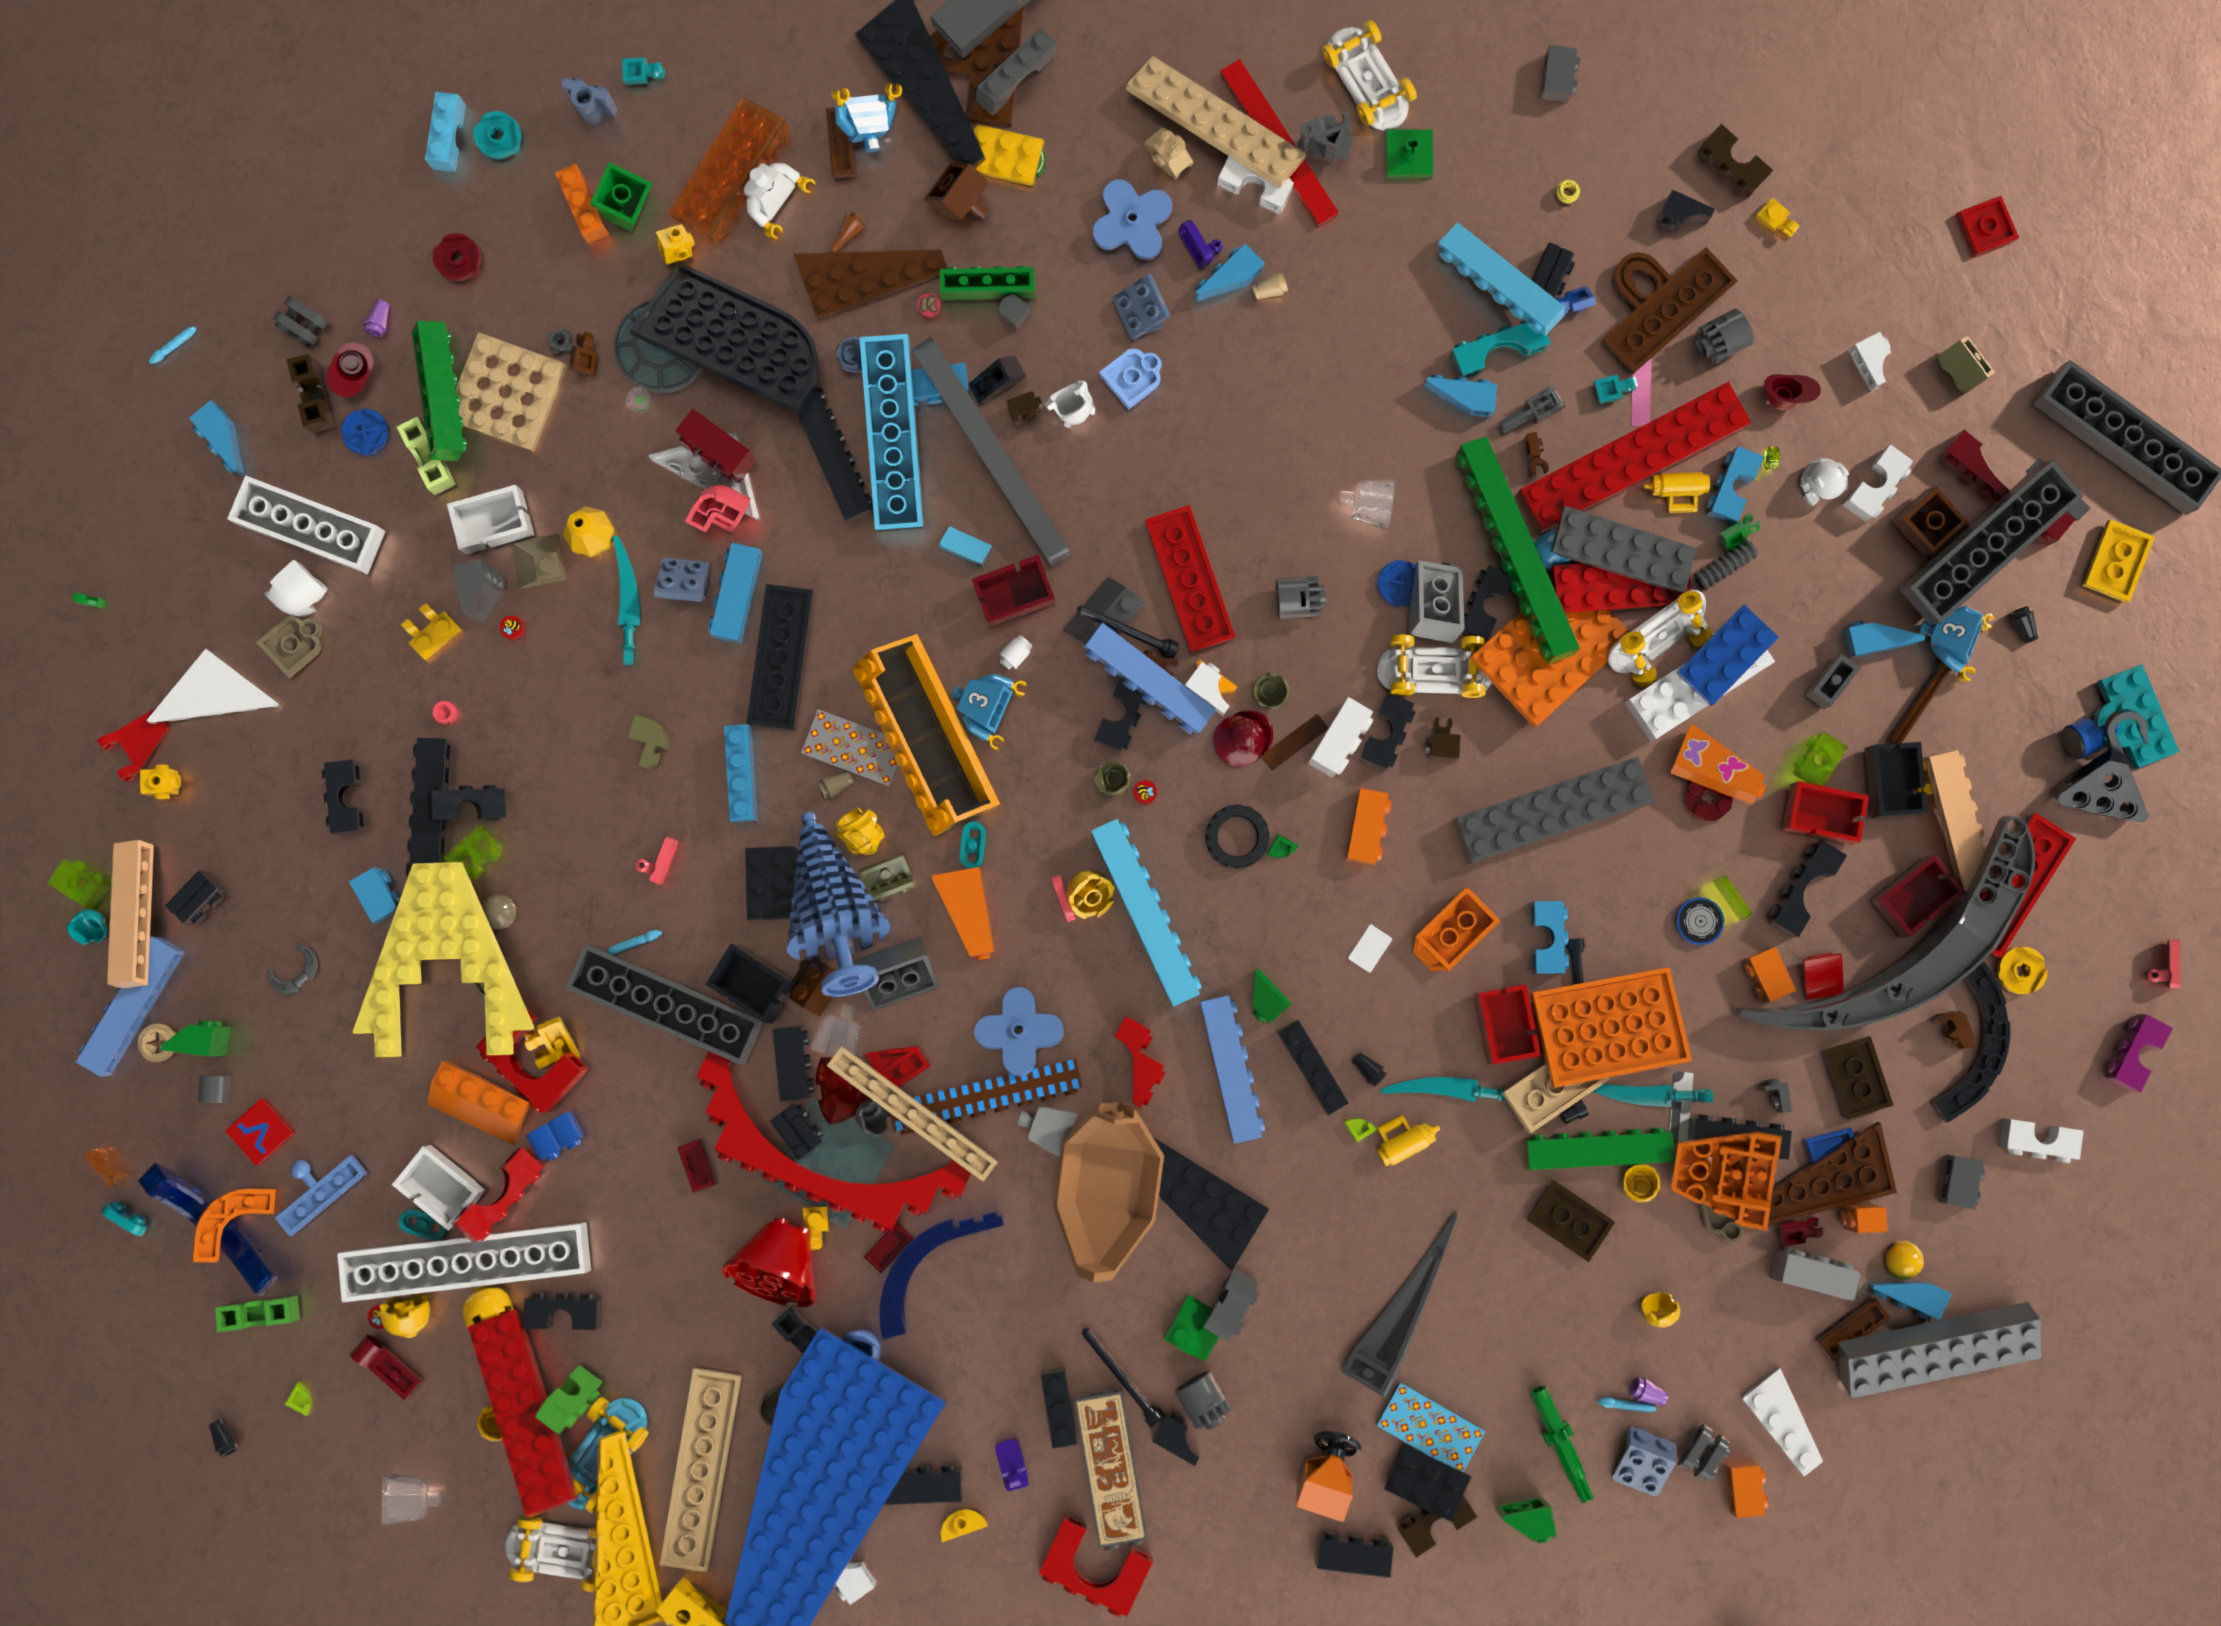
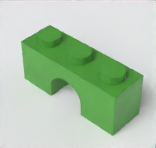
M298 1295L225 1304L215 1308L217 1332L239 1330L258 1325L285 1324L300 1320Z
M579 1365L568 1376L560 1389L557 1388L546 1399L535 1417L558 1434L565 1427L570 1429L578 1417L584 1414L589 1404L592 1405L598 1398L600 1392L597 1390L602 1381Z

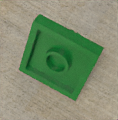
M1433 129L1386 130V178H1433Z

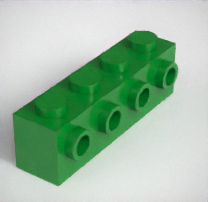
M995 266L993 268L970 267L968 269L949 267L940 269L942 301L1004 299L1012 294L1020 299L1035 298L1034 267L1017 266L1006 268Z

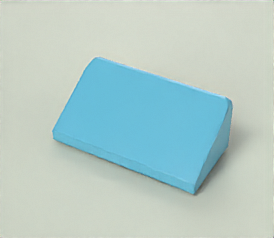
M949 526L939 543V548L983 567L992 545Z

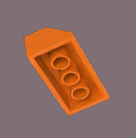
M451 1061L441 1062L431 1082L427 1105L512 1145H515L532 1110L531 1101L527 1097Z

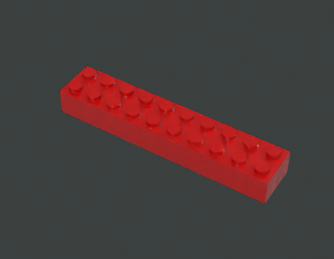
M1728 381L1521 488L1516 496L1539 536L1557 527L1562 507L1567 506L1585 512L1744 430L1751 423V420Z

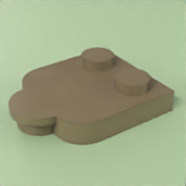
M289 616L278 623L256 643L286 676L291 678L320 653L322 644L319 638L323 634V627L318 620L313 618L302 621L298 617Z
M1703 1203L1699 1204L1704 1226L1709 1232L1719 1234L1720 1238L1727 1243H1735L1741 1239L1743 1229L1748 1227L1736 1224L1734 1219L1724 1214L1719 1215L1713 1212L1714 1209Z

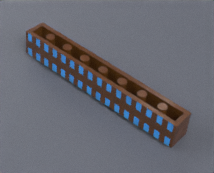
M1072 1059L1034 1068L1025 1076L1008 1074L912 1098L940 1119H947V1123L950 1124L962 1121L961 1116L970 1114L971 1118L985 1115L984 1110L994 1108L995 1113L1008 1110L1009 1104L1017 1103L1018 1107L1032 1104L1031 1099L1041 1097V1101L1055 1099V1094L1064 1092L1065 1096L1079 1093L1078 1088L1083 1087L1077 1060ZM890 1113L894 1132L900 1131L901 1135L915 1132Z

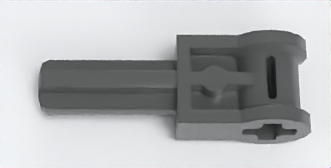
M1554 384L1527 399L1525 408L1499 422L1501 431L1507 434L1532 419L1538 423L1566 407V402H1562L1556 391V385Z

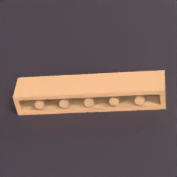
M1950 750L1924 757L1954 876L1962 888L1967 891L1987 847L1983 846L1981 837H1984L1983 828L1980 823H1977L1975 816L1978 813L1977 805L1974 800H1971L1969 792L1972 790L1971 782L1968 777H1965L1963 768L1966 767L1964 756L1962 753L1959 754V750ZM1989 869V875L1991 878L1994 877L1995 874L1993 870ZM1986 888L1981 889L1979 894L1987 892Z
M141 840L114 843L107 985L119 988L148 985L154 845Z

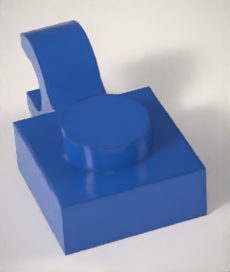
M1587 286L1565 292V297L1555 298L1565 306L1564 315H1566L1569 309H1572L1573 312L1581 311L1596 305L1595 296Z

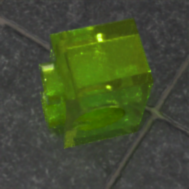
M1821 732L1811 736L1806 744L1808 750L1804 755L1801 754L1794 763L1796 769L1792 774L1806 783L1824 786L1848 746L1826 732ZM1815 753L1822 756L1823 762L1821 765L1816 764L1814 761Z
M63 859L47 884L84 908L97 910L111 890L112 885L106 882L107 878L96 871L92 873L87 870V865L78 859L73 861ZM83 877L85 884L80 889L78 883L79 880Z

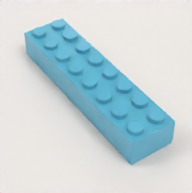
M908 334L860 337L875 530L924 527Z
M1115 819L1092 830V837L1172 1007L1200 995L1198 990L1202 988L1197 976H1191L1188 970L1191 967V963L1186 953L1181 955L1178 949L1181 942L1175 931L1170 932L1167 925L1171 922L1166 910L1161 911L1157 904L1160 902V897L1155 887L1150 889L1147 883L1150 880V876L1145 866H1139L1137 859L1140 858L1135 844L1130 845L1127 840L1130 834L1125 823H1119L1118 819Z

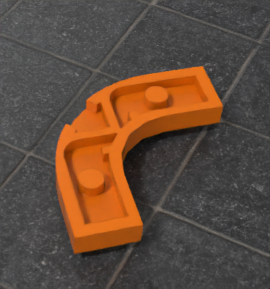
M241 1188L229 1191L212 1201L202 1212L196 1224L192 1262H219L220 1240L226 1224L234 1217L242 1214H274L276 1189Z

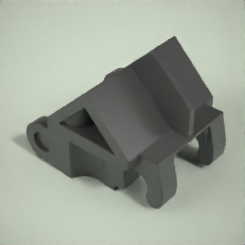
M1347 111L1343 112L1342 118L1344 121H1341L1340 124L1336 122L1335 116L1330 117V115L1315 118L1304 123L1300 128L1301 138H1299L1297 143L1298 149L1303 152L1310 150L1312 155L1333 163L1335 157L1345 160L1353 145V139L1350 134L1352 126L1349 113Z

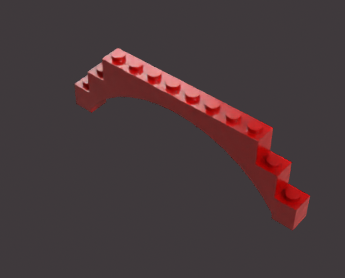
M708 1051L696 1078L700 1082L699 1085L710 1091L713 1088L716 1089L705 1112L706 1116L709 1117L708 1121L719 1127H722L723 1124L726 1125L714 1148L715 1152L719 1154L717 1158L727 1163H731L732 1160L740 1163V1168L749 1173H753L754 1170L763 1174L762 1178L769 1182L775 1183L776 1180L785 1184L784 1188L791 1192L797 1193L800 1190L806 1193V1198L819 1203L822 1200L829 1203L828 1208L838 1213H841L842 1210L851 1213L850 1218L858 1222L864 1223L865 1220L873 1223L872 1227L883 1233H886L887 1230L893 1231L904 1205L908 1207L907 1211L914 1215L920 1216L921 1213L927 1215L938 1189L942 1190V1195L954 1200L955 1197L961 1198L972 1173L953 1159L950 1160L947 1166L930 1174L911 1180L886 1184H861L836 1180L812 1172L797 1164L777 1150L749 1119L733 1086L729 1071L732 1066L731 1060Z

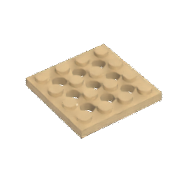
M478 332L456 387V395L460 397L458 411L459 416L463 418V427L534 452L566 372L567 365ZM490 358H498L499 362L495 368L487 367V362ZM513 365L520 366V373L517 376L509 375V369ZM535 373L542 374V380L538 384H532L530 381L531 376ZM482 379L490 380V386L486 390H480L478 387ZM511 387V395L507 398H502L500 396L502 388ZM528 394L533 395V403L529 406H524L522 404L523 397ZM473 401H481L482 405L478 411L473 412L470 410V405ZM497 408L503 409V416L500 419L495 420L492 418L493 410ZM518 416L525 417V423L522 427H514V419Z

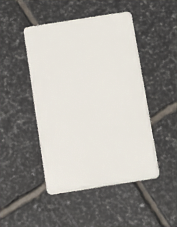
M1370 924L1348 959L1371 973L1392 941V938Z

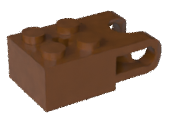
M1938 486L1926 489L1892 520L1928 562L1935 558L1970 526L1968 520Z

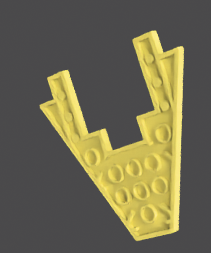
M463 863L413 864L354 1026L353 1034L374 1033L375 1057L402 1056L399 985L421 984V960L461 959L462 983H484L487 1055L514 1054L513 1030H533L534 1025Z

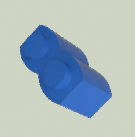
M568 1111L528 1133L526 1137L539 1161L546 1159L549 1162L561 1155L559 1151L565 1147L571 1150L582 1143L580 1139L585 1137V1134L573 1112Z

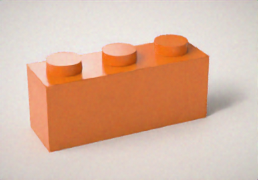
M574 164L555 172L586 242L590 244L609 236L601 214L590 205L593 196L578 165Z
M1363 788L1358 790L1345 860L1375 865L1376 860H1381L1383 847L1379 846L1380 838L1385 837L1387 823L1383 822L1385 814H1389L1391 808V800H1388L1389 793Z

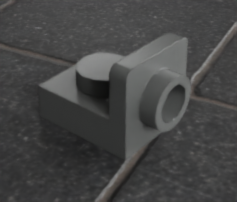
M1779 1078L1764 1080L1765 1085L1758 1086L1759 1091L1773 1090L1774 1094H1771V1102L1773 1108L1777 1109V1112H1793L1788 1083L1780 1082Z

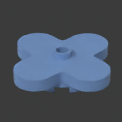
M1111 181L1103 192V201L1109 214L1100 218L1094 224L1093 239L1095 243L1105 250H1112L1122 244H1126L1137 258L1142 260L1153 259L1159 254L1162 247L1161 235L1156 226L1166 221L1172 212L1170 196L1161 190H1151L1142 196H1138L1127 181ZM1129 218H1136V220L1130 221Z
M1016 987L1010 989L1005 994L1002 1003V1014L981 1018L975 1026L974 1034L977 1042L983 1048L1003 1050V1064L1010 1074L1025 1076L1035 1067L1036 1050L1038 1048L1054 1047L1059 1044L1064 1036V1028L1060 1019L1055 1015L1036 1014V1003L1033 994L1025 988ZM1018 1028H1023L1021 1034H1016L1014 1031Z

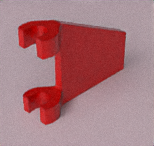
M156 708L117 731L97 739L101 748H104L106 751L116 746L118 742L122 745L132 762L131 765L117 771L121 780L125 782L132 780L140 773V770L169 729L165 721L155 724L147 721Z

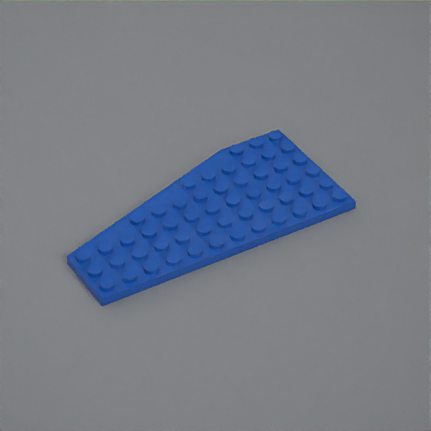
M818 1328L780 1390L725 1624L729 1626L811 1625L945 1405V1400L826 1329Z

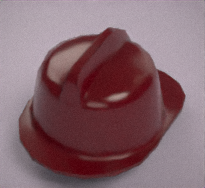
M357 342L346 343L337 350L326 375L327 385L333 393L346 398L355 396L363 389L374 364L373 355L370 350Z
M1773 374L1764 380V389L1767 392L1766 403L1779 410H1789L1797 403L1812 402L1821 393L1819 383L1808 376Z

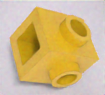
M682 224L656 232L657 248L665 264L692 257L691 246H694V240L691 233H687Z
M154 765V769L140 770V794L154 796V799H170V795H178V788L181 787V778L178 771L169 769V765Z

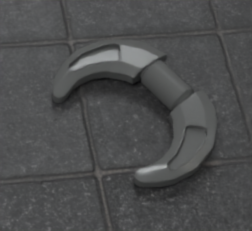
M299 944L295 946L296 949L302 952L305 962L304 971L293 981H281L276 978L272 970H268V981L273 989L279 993L294 994L300 991L299 987L308 979L314 978L318 970V959L314 951L309 947Z

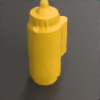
M1703 472L1661 473L1652 476L1650 482L1644 483L1643 487L1650 489L1651 494L1654 496L1667 497L1668 513L1697 512L1698 496H1702L1703 493H1709L1710 478L1708 474H1703ZM1692 496V503L1673 504V497Z
M1400 1115L1377 1127L1384 1141L1381 1147L1377 1149V1152L1385 1166L1390 1164L1393 1166L1429 1147L1436 1140L1434 1135L1440 1130V1127L1438 1125L1431 1127L1424 1123L1410 1128L1404 1116ZM1404 1125L1407 1131L1390 1140L1387 1139L1385 1134Z

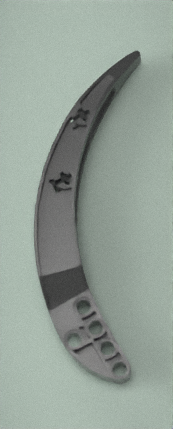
M2010 815L2003 816L1998 820L1981 863L1961 901L1912 952L1895 965L1869 981L1831 997L1785 1007L1736 1008L1735 1014L1750 1021L1789 1029L1838 1030L1854 1028L1902 1015L1939 997L1957 985L1995 950L2028 891L2034 873L2035 851L2032 836L2025 820L2021 817ZM2013 820L2015 822L2016 827L2015 830L2012 833H2010L2008 830V824L2010 821ZM2004 843L2006 845V852L2000 855L1998 848L2000 844ZM1994 865L1997 869L1996 875L1991 878L1989 875V869L1991 866ZM2017 874L2019 883L2014 887L2011 880ZM1986 888L1987 896L1981 900L1979 893L1981 889ZM1898 983H1899L1898 993H1896V992H1894L1893 990H1891V987H1892V986H1895V987L1898 988ZM1828 1012L1836 1014L1834 1019L1826 1015Z

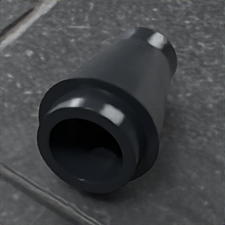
M2029 606L2019 608L2010 613L2012 617L2010 620L2024 638L2025 643L2040 638L2037 632L2034 611L2030 610Z
M1362 1052L1352 1061L1367 1083H1371L1374 1087L1388 1074L1384 1070L1385 1067Z
M223 1419L216 1420L208 1426L211 1431L215 1452L221 1458L229 1456L239 1449V1440L226 1426Z

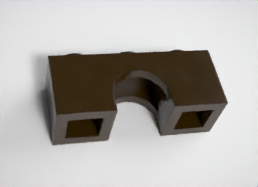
M1721 123L1702 143L1697 152L1704 162L1711 164L1717 169L1718 174L1722 178L1728 179L1734 185L1737 192L1749 198L1770 176L1773 169L1757 155L1747 163L1735 161L1731 155V149L1739 139Z
M311 354L286 359L291 381L296 385L300 393L302 403L297 405L303 427L312 434L335 428L318 360Z
M1463 1497L1452 1522L1457 1531L1477 1518L1465 1497ZM1422 1508L1420 1509L1421 1512L1414 1517L1409 1515L1400 1522L1401 1525L1397 1527L1416 1558L1437 1545L1431 1536V1526L1436 1520L1443 1519Z

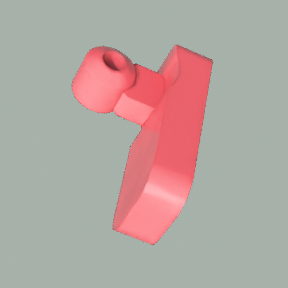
M666 837L656 863L640 859L636 862V869L639 872L651 875L649 881L662 885L677 848L678 840Z
M2167 940V970H2149L2146 977L2150 982H2167V988H2180V940ZM2152 973L2156 974V978L2152 977Z

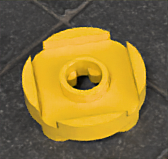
M2013 947L2005 951L2003 956L1999 958L1995 977L2007 991L2014 994H2029L2039 990L2044 985L2048 973L2043 962L2045 960L2038 951L2030 947ZM2024 964V970L2027 974L2019 976L2017 974V967Z

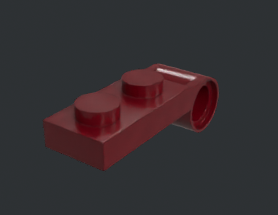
M369 1334L350 1353L351 1358L358 1365L364 1368L368 1367L403 1400H406L423 1381L380 1341Z

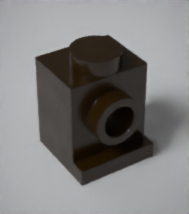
M1033 391L1006 400L1015 428L1020 426L1019 421H1032L1037 418L1036 415L1040 414V411L1044 410L1040 396L1035 398Z

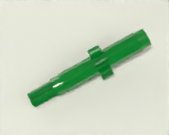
M1545 1385L1532 1389L1530 1395L1546 1431L1541 1432L1545 1443L1548 1446H1554L1569 1481L1573 1483L1580 1501L1586 1503L1588 1500H1592L1594 1497L1585 1479L1586 1474L1569 1438L1574 1435L1570 1424L1567 1421L1562 1422Z

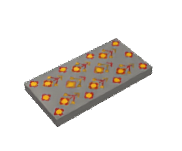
M817 710L801 754L890 787L898 765L890 745L885 741L884 734L822 710Z

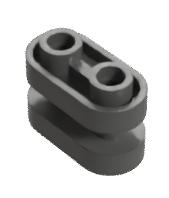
M288 296L284 304L289 309L285 315L280 311L276 313L273 317L277 321L275 326L286 334L289 330L296 334L294 339L304 346H307L308 343L313 345L318 339L313 334L315 328L319 327L324 330L329 322L293 297ZM297 314L308 320L305 327L293 321Z
M1701 1424L1696 1429L1678 1459V1465L1686 1471L1695 1467L1694 1476L1703 1482L1708 1479L1712 1480L1715 1477L1721 1459L1724 1460L1731 1450L1729 1446L1730 1441L1722 1435H1717L1713 1439V1429L1705 1424ZM1707 1446L1708 1449H1707L1706 1452L1704 1453L1703 1457H1702L1701 1459H1699L1700 1455L1702 1454V1452L1704 1451L1705 1447Z

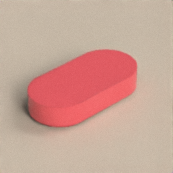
M1061 876L1051 877L1067 922L1075 920L1076 915L1068 904L1066 889Z

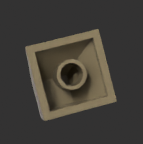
M559 534L511 543L520 589L567 580Z

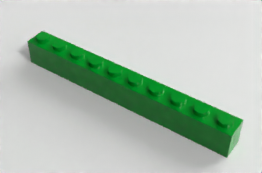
M1487 436L1461 444L1456 452L1457 465L1460 468L1462 467L1465 474V483L1469 489L1471 488L1474 495V504L1477 509H1480L1484 527L1486 530H1489L1492 536L1493 547L1495 551L1499 552L1502 559V568L1504 572H1508L1511 580V589L1520 600L1521 612L1527 616L1530 623V632L1537 639L1541 657L1545 658L1547 664H1551L1574 656L1580 649V646Z

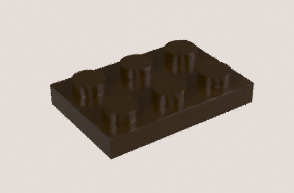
M1871 1036L1822 1050L1846 1120L1894 1106Z
M1555 1180L1552 1181L1527 1221L1587 1262H1590L1615 1224L1614 1220Z

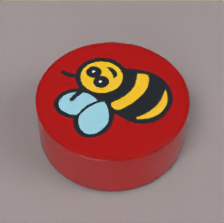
M510 615L502 619L499 629L501 634L507 639L516 640L524 634L525 625L520 618Z
M1148 780L1138 782L1134 787V798L1140 804L1152 803L1157 796L1155 784Z
M381 1304L373 1306L367 1315L369 1324L375 1329L384 1328L380 1318Z

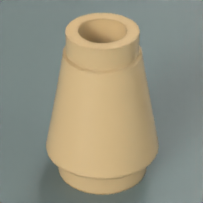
M1275 273L1257 285L1252 286L1256 299L1284 295V292L1289 291L1283 273L1278 275Z

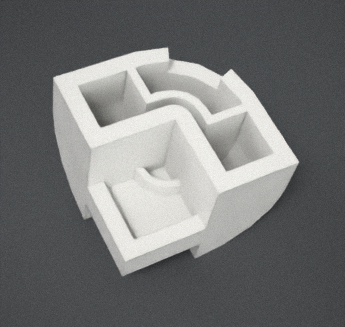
M293 559L270 581L272 588L264 594L281 611L301 618L317 612L312 607V604L321 600L328 588L320 580L314 578L301 563Z

